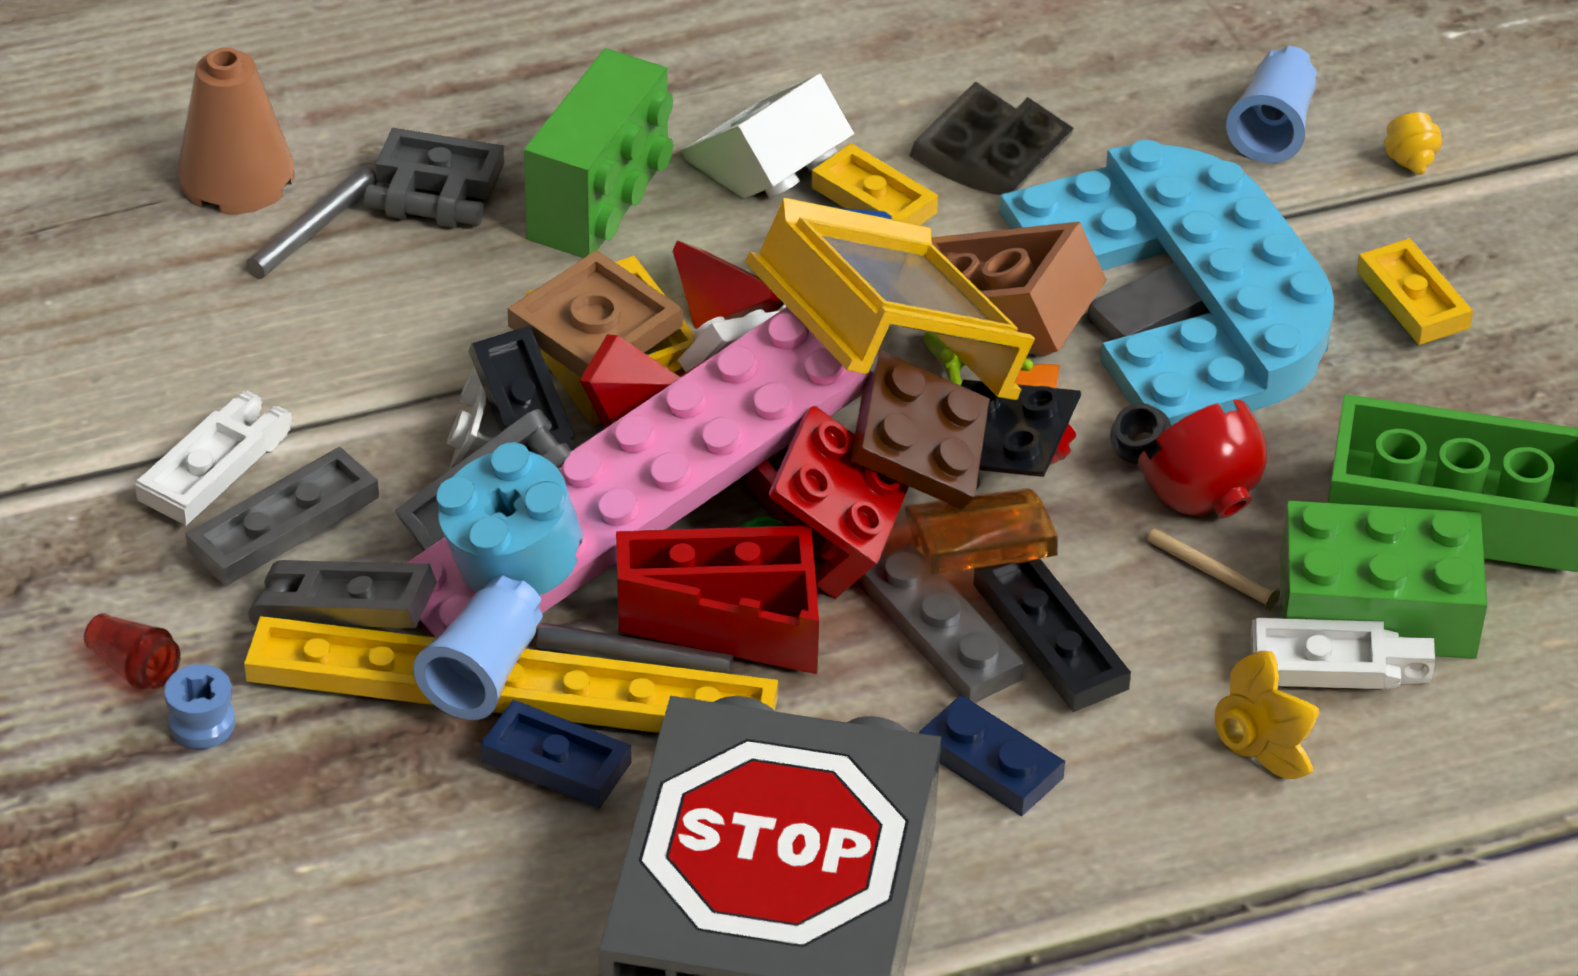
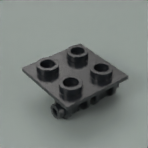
M963 379L962 387L989 398L976 490L982 482L981 471L1044 477L1081 397V390L1018 385L1022 390L1018 399L1013 400L997 397L982 381Z

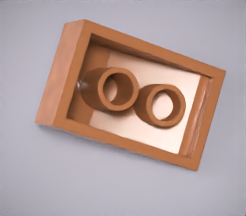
M1080 221L931 238L932 244L1018 327L1017 332L1031 334L1035 338L1028 354L1036 356L1050 355L1058 352L1064 346L1066 339L1082 315L1089 309V305L1107 280ZM894 293L893 302H894V303L905 304V303Z

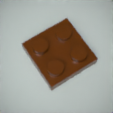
M879 349L869 370L870 375L863 385L850 461L963 510L975 498L989 398Z

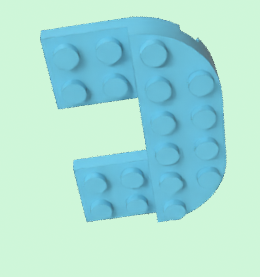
M1139 140L1132 145L1107 149L1106 167L1001 195L999 213L1010 229L1080 221L1102 271L1168 253L1211 312L1102 343L1101 362L1131 405L1136 403L1152 405L1166 414L1172 426L1184 417L1216 403H1219L1224 413L1236 410L1233 402L1236 399H1241L1247 403L1251 411L1276 404L1300 391L1317 374L1318 364L1325 351L1327 352L1334 310V297L1331 285L1321 266L1266 193L1236 163L1224 161L1210 154L1189 148L1161 145L1153 140Z

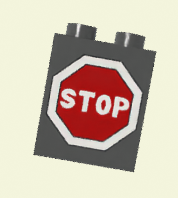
M670 696L600 944L599 976H904L935 830L941 737L909 732L902 725L881 717L866 716L855 718L848 722L775 712L765 703L743 696L724 697L714 702Z

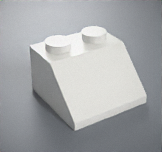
M819 73L758 100L683 148L680 152L685 161L743 199L764 190L769 198H773L799 182L795 172L804 166H807L811 172L836 154L838 151L835 146L852 136L854 132Z

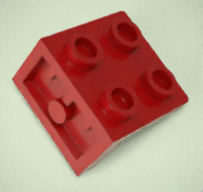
M811 406L804 413L770 488L769 496L776 503L827 538L820 551V557L825 559V562L816 581V586L836 599L878 563L909 486L850 461L855 434L818 407Z

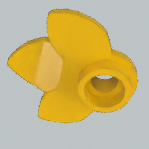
M1258 651L1238 661L1231 670L1230 694L1219 701L1214 713L1217 733L1222 742L1232 752L1242 757H1255L1272 774L1285 779L1304 777L1313 772V767L1300 743L1312 731L1319 716V708L1307 701L1277 690L1279 671L1275 654L1272 651Z

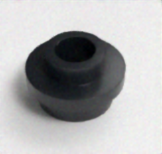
M1136 403L1127 406L1117 415L1111 427L1110 438L1116 454L1127 462L1138 464L1139 456L1145 450L1151 460L1161 450L1155 438L1171 427L1170 420L1164 412L1149 404ZM1147 432L1152 434L1147 439L1133 441L1140 433Z

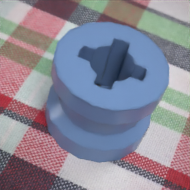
M201 664L183 667L171 675L166 682L164 695L169 710L168 725L172 738L180 745L191 749H207L218 746L227 740L234 731L236 721L235 712L231 704L232 686L228 675L219 668Z

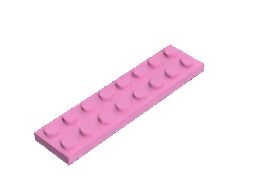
M785 307L571 451L564 464L558 467V470L564 478L583 531L582 543H579L575 554L577 563L572 573L560 585L540 596L541 602L539 607L541 613H544L616 563V531L667 529L788 446L804 413L811 406H816L827 415L832 416L860 397L863 385L869 377L870 371L868 374L847 371L789 308ZM445 537L407 562L430 564L437 581L418 622V626L428 637L438 638L449 627L476 593L462 579Z

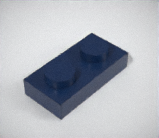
M963 695L956 698L919 731L920 734L941 737L940 764L1020 816L1029 811L1064 778L1065 760Z
M512 700L481 743V762L598 808H601L632 763L630 744L516 700Z

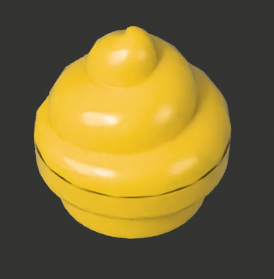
M1423 112L1401 115L1389 122L1386 127L1387 136L1384 139V146L1388 157L1395 160L1400 166L1410 169L1415 174H1424L1426 167L1433 163L1435 154L1439 152L1443 144L1440 127L1432 123L1429 114Z

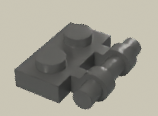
M392 127L375 163L376 182L388 183L390 186L383 187L369 184L365 192V207L385 210L387 217L406 219L409 214L434 218L440 226L456 228L459 223L480 226L484 213V204L465 200V198L473 197L489 200L504 165V145ZM415 188L441 192V194L438 196L414 191Z

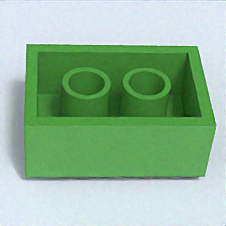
M603 49L524 148L527 240L585 258L595 250H598L605 240L610 241L615 236L621 218L631 205L637 206L640 203L649 181L657 171H664L671 159L673 140L668 138V119L673 106V96L671 93H668V67L611 49Z
M1288 500L1280 549L1281 619L1384 621V629L1398 632L1399 637L1434 638L1435 656L1477 659L1487 610L1481 512Z

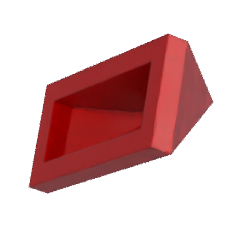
M679 240L676 241L672 252L695 329L716 317H724L725 320L744 317L760 309L764 310L765 313L778 311L785 305L758 276L701 248Z
M607 334L579 381L604 428H607L681 377L618 335Z

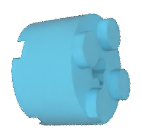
M516 442L505 443L497 447L493 453L468 463L452 478L440 484L436 496L439 504V523L462 579L474 592L484 589L492 578L505 575L512 580L525 581L541 596L560 585L572 573L577 563L575 554L579 543H582L583 531L564 478L558 468L548 459L529 452L523 444Z

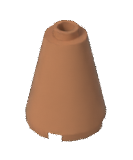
M224 47L215 49L203 56L196 65L177 173L181 191L191 203L201 208L202 201L219 205L220 213L232 215L255 212L276 203L283 197L282 188L288 181L292 184L295 174L292 154L254 60L242 51Z

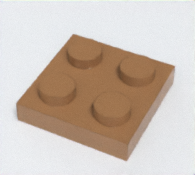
M597 250L507 308L508 327L516 330L530 326L539 348L580 377L584 374L607 334L618 335L644 353L683 327L682 307Z

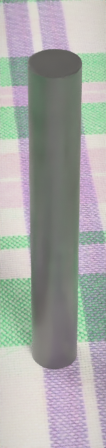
M367 165L360 166L251 256L246 262L250 273L256 278H264L365 194L369 184H377L375 171Z
M543 622L540 624L537 635V648L581 656L731 674L733 667V655Z

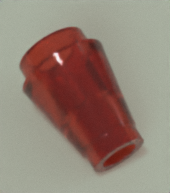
M101 613L93 617L85 629L84 643L86 647L92 650L134 688H160L166 685L168 679L179 667L181 658L180 648L173 640L170 632L164 628Z

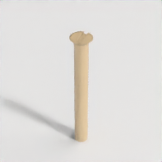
M1156 528L1152 529L1148 535L1147 541L1265 604L1267 611H1270L1275 606L1280 595L1278 588L1270 590Z

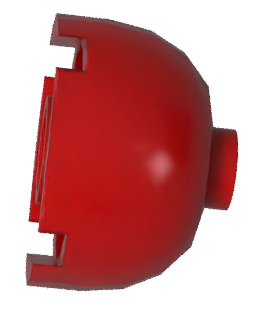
M1241 399L1233 400L1236 410L1224 413L1219 403H1216L1184 417L1164 430L1155 438L1161 450L1151 460L1145 450L1139 456L1138 468L1150 488L1163 503L1181 514L1206 516L1216 512L1219 518L1230 517L1250 504L1252 497L1249 492L1261 481L1266 468L1267 442L1260 424L1248 404Z

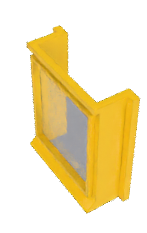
M783 198L760 252L749 251L745 263L847 371L868 374L889 326L894 325L935 333L997 397L1018 399L1022 389L1015 383V380L1035 338L1031 334L1017 332L1018 327L932 244L930 227Z

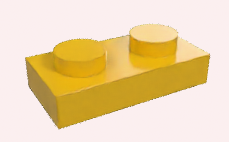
M852 143L812 170V188L846 209L885 211L892 216L893 220L922 225L938 212V195Z
M1410 238L1359 254L1356 272L1418 345L1470 329L1473 310Z

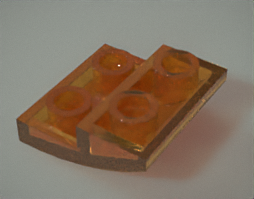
M1030 488L975 495V498L963 510L941 500L905 505V516L915 546L922 554H925L931 574L961 572L978 567L1012 562L1022 563L1033 559L1058 556V535L1041 499Z

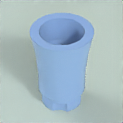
M1288 45L1282 50H1270L1257 66L1246 91L1228 113L1226 120L1228 137L1233 146L1250 159L1266 163H1279L1295 156L1303 146L1306 117L1316 87L1315 78L1317 70L1310 62V55L1301 48Z
M505 575L492 578L484 589L475 593L460 615L438 638L423 649L414 660L413 673L416 683L429 701L442 711L467 720L482 719L494 711L506 680L520 655L533 639L536 633V626L543 617L539 607L541 598L535 589L523 580H512Z

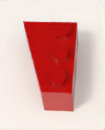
M809 525L616 531L619 632L818 674L819 611L812 531Z

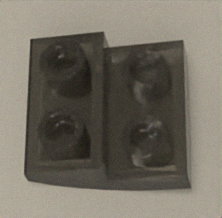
M975 81L914 141L909 157L959 184L979 191L1002 195L1019 190L1072 135L1074 127L1029 97L1015 108Z

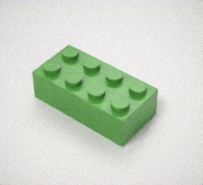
M1344 394L1328 503L1481 512L1485 559L1578 572V428Z

